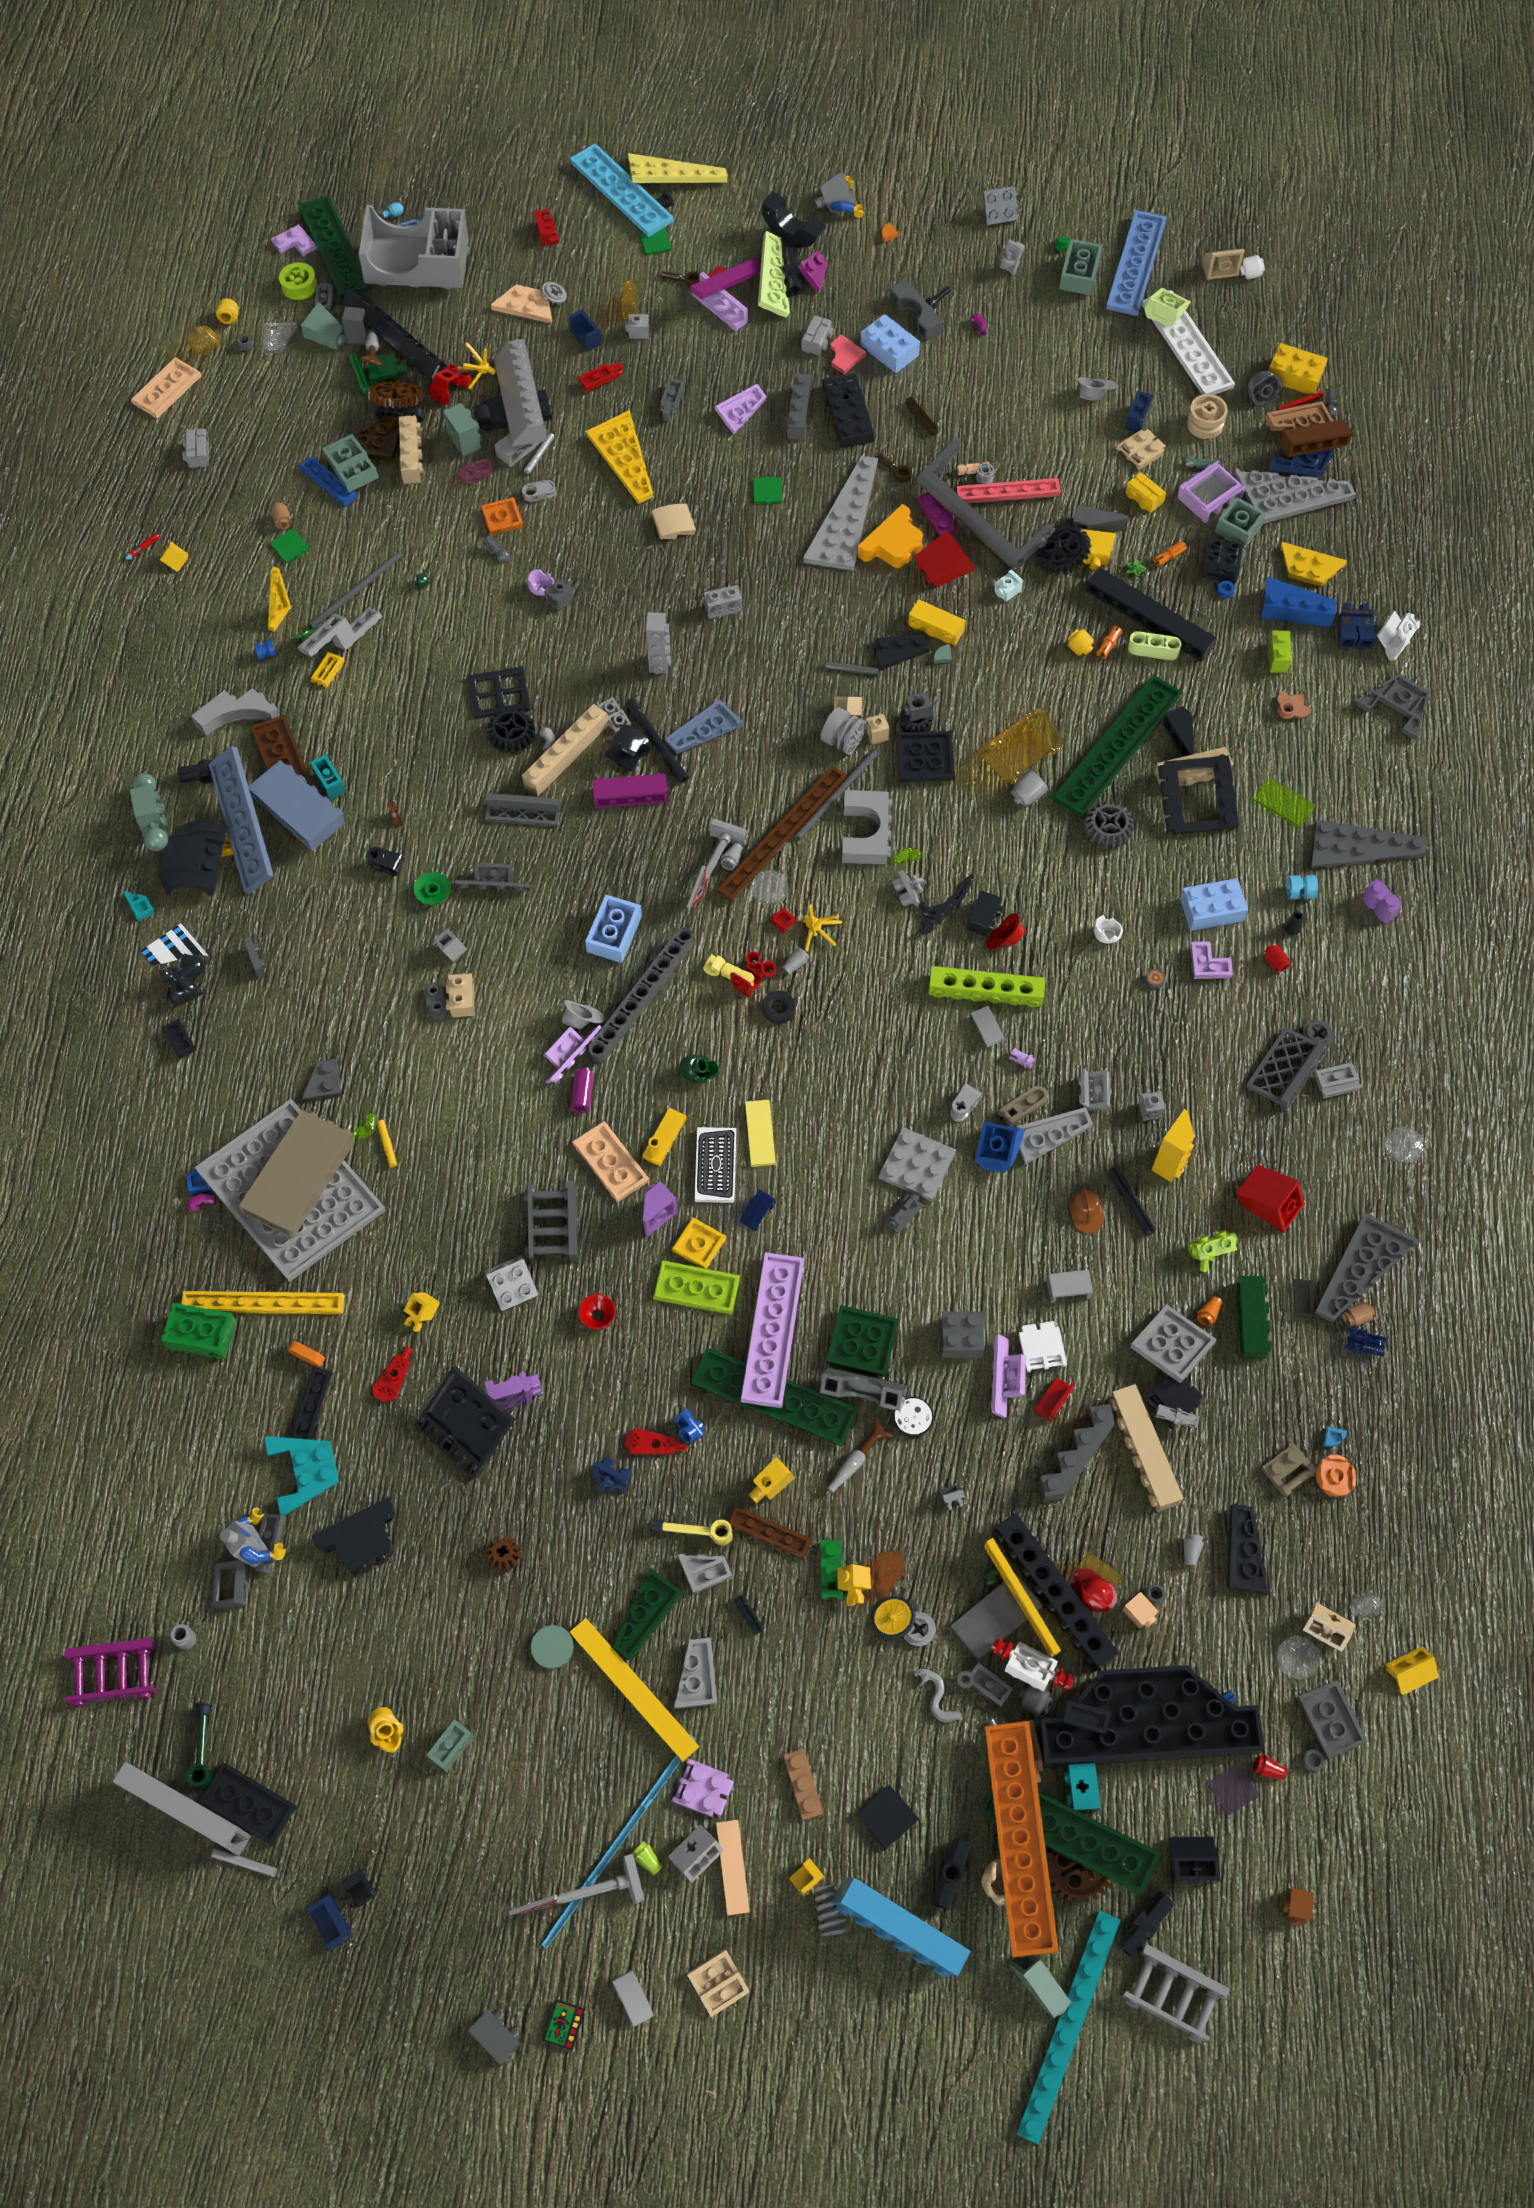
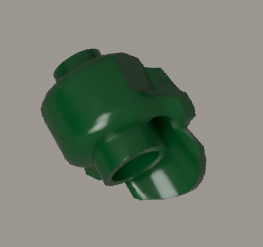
M690 1055L684 1057L680 1062L679 1069L681 1075L693 1083H705L708 1079H713L720 1074L718 1064L706 1056Z

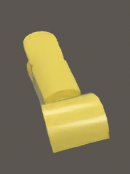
M711 954L703 967V970L711 976H718L721 972L722 976L730 979V973L734 972L750 982L752 986L754 985L752 973L726 963L719 955L716 958Z

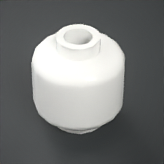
M1258 255L1244 258L1243 265L1240 268L1241 275H1245L1248 280L1260 277L1262 272L1265 271L1263 258H1260Z

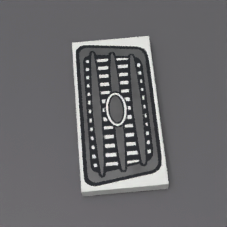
M697 1127L695 1202L734 1203L736 1128Z

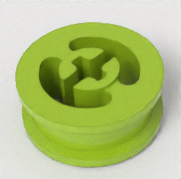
M297 262L289 264L279 274L282 292L289 299L304 300L316 292L318 284L315 272L306 263Z

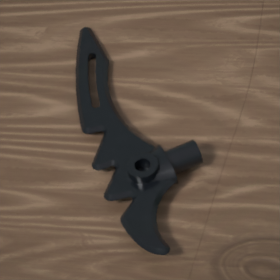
M971 874L961 882L956 893L946 902L930 907L924 901L919 904V908L924 911L925 925L922 930L916 933L917 936H924L933 931V923L941 925L942 915L946 918L950 916V906L957 908L972 884L974 874ZM966 883L967 885H966L964 891L962 892V894L960 895V897H959L958 899H956L957 896L960 894V892H961V890H962L964 884Z

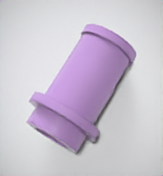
M1016 1048L1013 1049L1009 1057L1010 1060L1023 1065L1025 1069H1031L1035 1062L1033 1055H1027Z

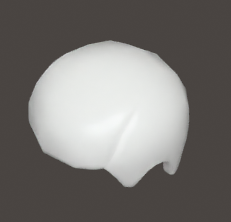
M1104 915L1096 919L1094 934L1100 942L1111 944L1121 939L1123 929L1121 924L1115 921L1114 918L1105 919Z

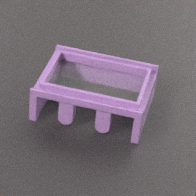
M1218 461L1208 465L1204 471L1196 473L1192 479L1183 482L1179 487L1177 498L1204 523L1208 522L1212 511L1218 514L1225 502L1230 505L1235 499V495L1240 499L1243 498L1246 486L1240 484L1220 466Z

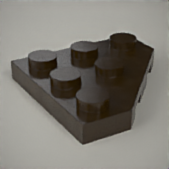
M385 415L380 418L379 422L363 427L359 433L354 435L366 451L368 458L393 461L400 435V416Z

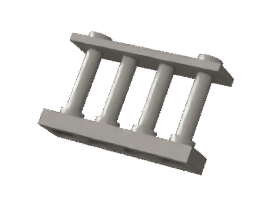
M1145 1944L1140 1952V1955L1144 1956L1145 1963L1132 1993L1123 1992L1121 1997L1126 1999L1125 2003L1134 2009L1141 2007L1189 2034L1188 2038L1199 2044L1202 2041L1208 2042L1210 2036L1203 2033L1216 2000L1219 2001L1220 1998H1227L1230 1989L1154 1947ZM1159 1964L1165 1968L1164 1972L1166 1974L1151 2005L1140 1999V1996L1153 1966L1156 1967ZM1179 1975L1186 1979L1185 1983L1187 1985L1174 2016H1171L1162 2011L1161 2007L1174 1977L1177 1978ZM1201 1987L1207 1990L1206 1994L1208 1996L1193 2028L1182 2022V2019L1195 1989Z

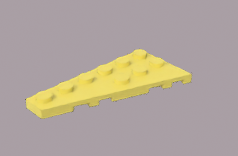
M628 153L632 183L727 182L726 168Z

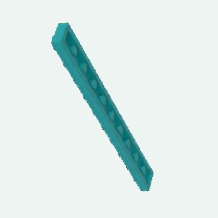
M1100 1910L1098 1911L1067 1995L1071 2003L1058 2019L1016 2135L1039 2145L1121 1921Z

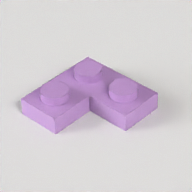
M300 225L271 239L272 244L280 253L295 246L301 255L304 256L317 249L316 244Z
M1191 942L1194 979L1232 978L1231 958H1212L1210 942Z

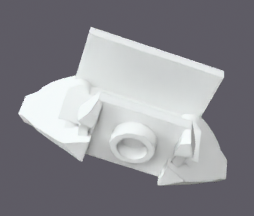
M1392 611L1377 634L1385 648L1388 659L1391 661L1397 659L1403 649L1410 643L1409 640L1416 629L1420 627V619L1415 620L1412 613H1406L1403 619L1400 620L1397 613Z

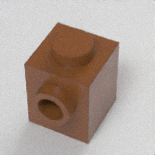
M1296 1888L1287 1890V1898L1284 1897L1282 1902V1911H1285L1284 1918L1291 1919L1290 1923L1304 1925V1922L1311 1921L1314 1892Z

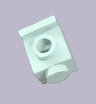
M1009 570L1008 574L995 582L994 591L998 597L1007 602L1022 590L1023 580L1014 571Z

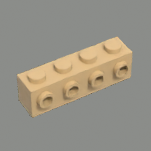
M416 416L399 417L403 483H421L420 473H423V466L420 463V460H422V450L419 449V446H422V439L419 436V433H421V423H417Z
M1226 747L1168 761L1227 756L1229 753ZM1230 758L1231 770H1232L1233 762H1232V760H1231V758ZM1164 762L1157 763L1155 769V776L1159 786L1160 782L1166 781V779L1160 780L1158 766L1164 765ZM1213 768L1178 771L1179 786H1190L1196 782H1207L1214 778Z

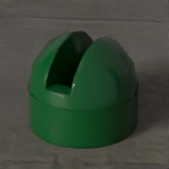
M416 574L418 588H424L429 585V577L426 574Z

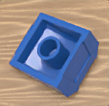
M984 1121L975 1161L985 1170L1005 1173L1011 1168L1018 1154L1025 1130L1019 1127H1008Z

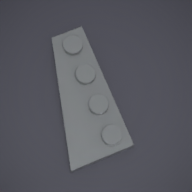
M1087 1108L1017 1126L1025 1130L1019 1149L1024 1164L1030 1163L1090 1129L1093 1123Z

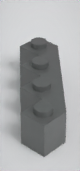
M1111 1404L1090 1407L1087 1413L1090 1427L1075 1429L1072 1433L1071 1439L1074 1450L1057 1453L1055 1463L1058 1473L1043 1475L1039 1480L1042 1502L1063 1500L1113 1429L1115 1423Z

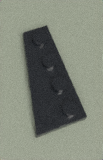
M1230 1505L1227 1588L1268 1595L1270 1594V1589L1266 1582L1265 1576L1267 1574L1262 1562L1261 1545L1258 1543L1257 1524L1253 1507Z

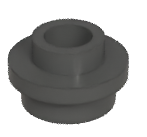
M242 334L237 338L236 345L240 350H249L253 346V340L248 335Z
M1151 1584L1145 1589L1144 1596L1152 1605L1157 1606L1164 1602L1166 1592L1161 1585ZM1156 1592L1158 1594V1598H1153L1151 1596V1593Z

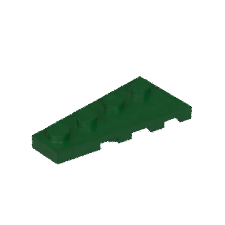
M650 1568L644 1583L638 1591L637 1599L631 1606L630 1614L613 1645V1649L629 1662L633 1660L683 1595L680 1589Z

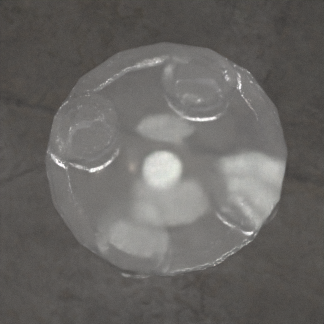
M1394 1128L1389 1131L1385 1138V1148L1392 1161L1414 1162L1423 1153L1424 1143L1422 1137L1411 1128Z
M1291 1636L1279 1646L1277 1653L1278 1664L1289 1677L1298 1680L1307 1679L1314 1675L1319 1667L1320 1650L1307 1638Z

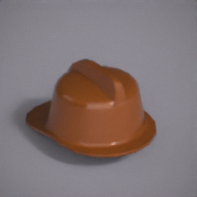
M1086 1188L1073 1193L1069 1200V1206L1075 1227L1087 1234L1097 1232L1104 1222L1099 1196Z

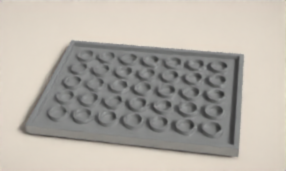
M292 1099L195 1167L198 1174L288 1282L292 1281L386 1211L382 1203L343 1160L294 1239L241 1213L239 1208L241 1201L301 1111Z

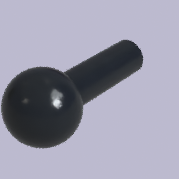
M946 286L933 298L929 297L925 301L935 309L937 303L950 293L951 289Z

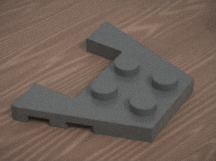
M1398 674L1383 683L1381 687L1371 690L1364 697L1358 698L1355 705L1369 713L1374 705L1381 701L1410 719L1401 732L1416 740L1430 692Z

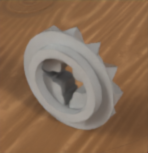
M554 282L543 284L541 291L543 292L542 296L546 297V301L550 300L552 304L556 303L557 305L565 302L567 293L562 286Z
M915 1612V1625H925L922 1629L923 1636L919 1633L912 1634L915 1630L913 1625L912 1629L904 1636V1640L911 1645L921 1647L932 1641L936 1633V1626L928 1614Z

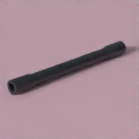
M634 698L627 700L626 706L657 747L681 784L687 782L689 776L644 715L637 701Z

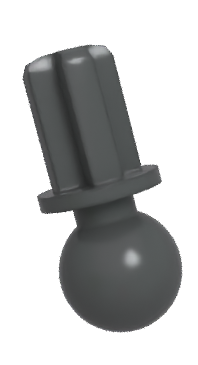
M1330 387L1326 389L1324 405L1327 406L1326 408L1333 419L1338 413L1335 407L1338 401H1336V388Z
M490 535L483 540V543L491 550V554H497L496 558L500 563H507L510 560V553L505 549L501 550L502 545L498 544Z

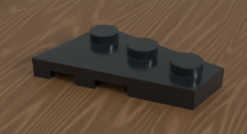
M927 633L874 638L879 672L885 670L887 666H895L902 660L912 659L929 652Z

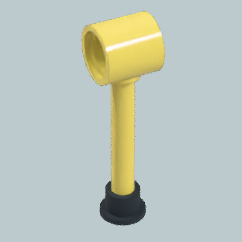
M653 1517L652 1534L669 1531L707 1535L719 1546L729 1544L733 1537L731 1525L725 1520H717L711 1527L665 1523L664 1520H657L656 1517ZM719 1529H725L727 1534L719 1537L716 1535V1532Z

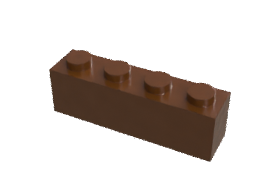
M1343 419L1283 430L1279 444L1287 457L1349 446L1353 432Z

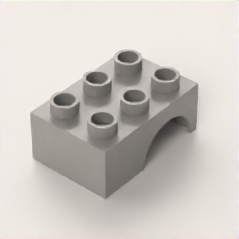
M366 205L359 250L364 284H377L379 286L406 285L415 288L421 286L442 287L445 289L462 288L468 247L465 209L425 208V215L420 222L411 226H396L380 218L375 212L373 205Z

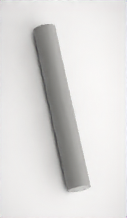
M549 433L546 441L542 442L524 469L525 473H531L554 439L552 433Z
M214 1848L211 1855L213 1858L271 1877H275L277 1872L275 1867Z

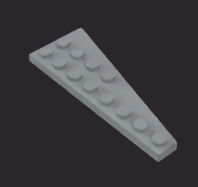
M860 457L805 553L804 563L854 571L878 458Z

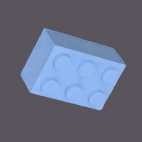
M885 314L861 332V347L895 373L919 356L920 341Z
M1238 878L1183 888L1180 898L1190 931L1242 922L1245 920L1248 912Z
M605 895L585 941L587 952L622 963L642 917L641 905Z

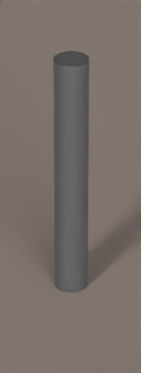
M826 662L825 669L878 676L879 668Z

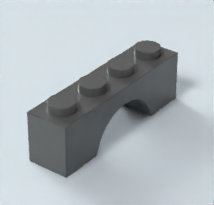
M904 280L890 287L889 300L898 310L908 309L919 315L917 332L925 341L942 334L943 319L934 312L932 306L927 304L924 297L915 290L912 284Z
M795 373L787 426V439L804 441L808 401H810L811 374Z
M828 1368L822 1376L820 1393L836 1397L853 1396L865 1398L877 1403L880 1407L900 1411L905 1403L908 1385Z

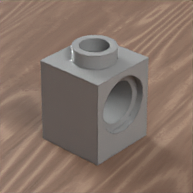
M1161 1091L1141 1095L1139 1107L1143 1121L1163 1117L1165 1105Z

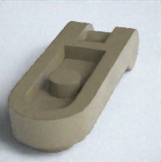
M1041 1086L1032 1087L999 1109L997 1115L1006 1121V1126H1014L1017 1122L1043 1106L1047 1102L1048 1092ZM1013 1110L1015 1115L1011 1116L1009 1112Z

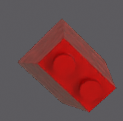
M948 530L914 556L918 561L916 563L918 569L921 572L925 571L926 575L924 577L930 585L934 583L937 588L975 570L971 561Z
M1258 1164L1249 1173L1244 1184L1240 1185L1237 1190L1241 1206L1283 1233L1305 1204L1298 1180Z

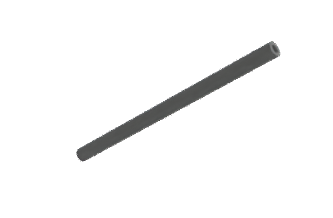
M400 551L396 552L310 622L309 626L315 628L402 558L403 554Z
M873 749L800 828L795 834L798 840L810 830L879 754L877 750Z

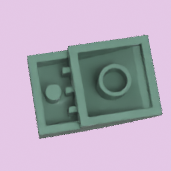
M353 434L322 448L327 460L348 492L379 478L376 467L369 460L366 451Z

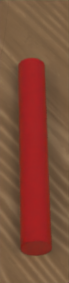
M1319 391L1276 407V411L1301 406L1323 397V392Z

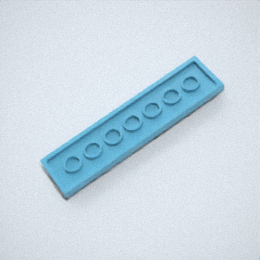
M596 143L570 158V163L648 237L674 222L673 216L638 183H632L631 176Z

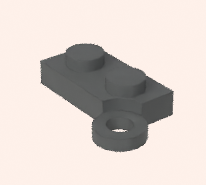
M977 1663L971 1673L962 1671L957 1676L959 1687L968 1689L972 1686L998 1707L1003 1705L1013 1691V1688L980 1663ZM967 1676L969 1683L964 1684L961 1678Z

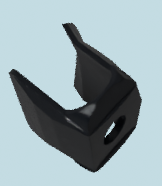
M626 724L621 725L620 730L612 736L605 738L606 741L613 744L618 743L605 752V756L628 771H633L641 757L647 755L650 751L648 738L638 729Z

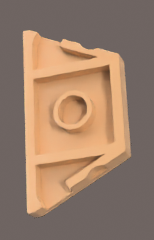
M515 285L491 304V308L494 311L552 323L549 300L546 301V297L542 296L543 292L538 289Z

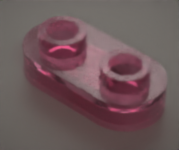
M481 459L462 467L459 472L461 481L473 483L490 476L493 472L492 463L489 460Z

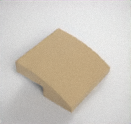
M687 504L667 505L651 511L660 539H676L678 535L695 534L696 528Z
M723 1949L686 1973L710 2017L750 1992L726 1949Z

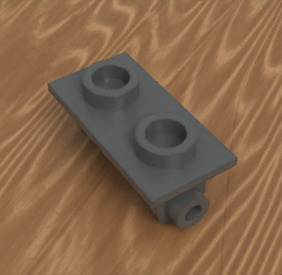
M907 1194L883 1222L899 1234L923 1207V1204L918 1201L919 1197L916 1194Z

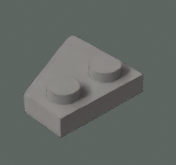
M678 1555L693 1594L733 1578L724 1556Z

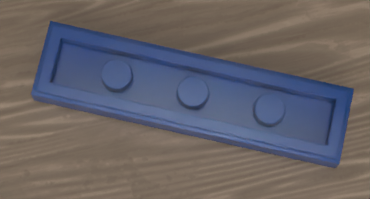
M313 456L299 465L301 471L344 507L358 498L355 491L348 492L340 479Z

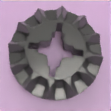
M1311 1020L1306 1023L1302 1030L1303 1036L1317 1043L1322 1041L1328 1046L1333 1040V1029L1322 1020ZM1323 1031L1320 1037L1313 1038L1315 1032Z

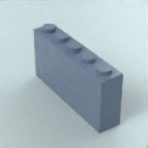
M281 760L248 786L251 798L311 851L316 849L345 824L344 814L341 809L332 806L326 796L322 797L313 785L307 784L302 775H297L289 764L285 765Z

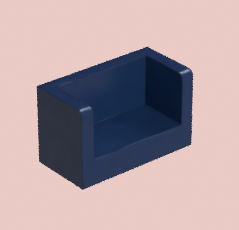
M583 310L568 317L570 332L587 352L601 345L600 330Z
M1141 391L1137 392L1127 415L1126 430L1136 433L1141 429L1143 430L1151 411L1154 395Z
M330 1894L306 1909V1912L311 1915L324 1939L325 1947L328 1951L331 1952L354 1937L336 1901Z

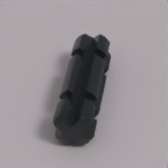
M745 1595L738 1596L735 1599V1604L740 1608V1612L748 1625H751L752 1632L755 1635L760 1634L764 1630V1626L758 1621L759 1619L751 1605L748 1604Z

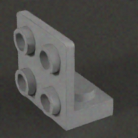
M521 1255L484 1271L502 1311L538 1296V1292Z

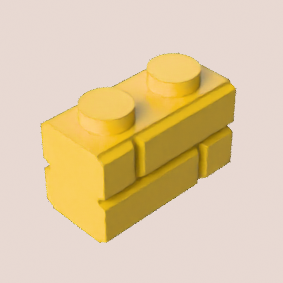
M1141 472L1127 483L1125 492L1130 499H1134L1142 509H1146L1150 513L1163 504L1166 492Z

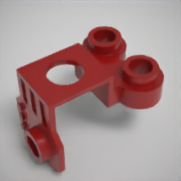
M448 364L447 368L434 374V381L429 389L430 397L443 405L448 404L450 397L448 392L449 382L456 386H469L471 384L470 373L462 371L459 374L456 365Z
M755 951L747 953L745 957L746 971L754 976L753 986L738 974L730 973V979L734 988L747 997H750L761 984L763 977L771 978L776 973L775 964L771 961L760 963L761 957Z

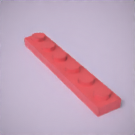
M1058 478L956 487V493L966 503L1060 496L1061 493Z

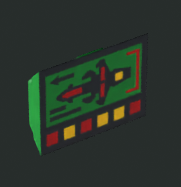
M555 1999L542 2041L573 2051L586 2009Z

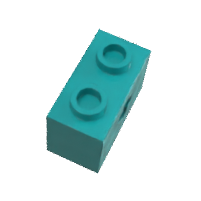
M326 754L310 762L313 774L329 800L346 793L342 779Z
M1095 1763L1068 1765L1067 1771L1063 1772L1064 1783L1069 1787V1794H1066L1067 1806L1080 1813L1099 1811L1101 1807ZM1079 1783H1081L1082 1787H1086L1083 1793H1081L1080 1789H1076Z

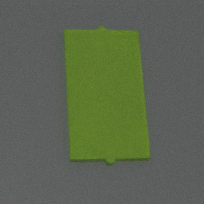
M1271 778L1264 787L1260 788V792L1254 798L1255 802L1299 828L1306 819L1310 818V814L1316 807L1315 804Z

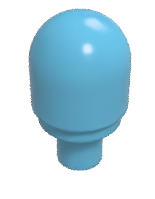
M395 202L388 205L381 214L383 218H395L403 213V206Z

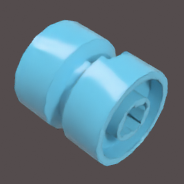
M1289 875L1286 883L1287 898L1289 900L1300 899L1301 897L1304 899H1316L1318 893L1317 876L1304 875L1301 878L1300 875Z

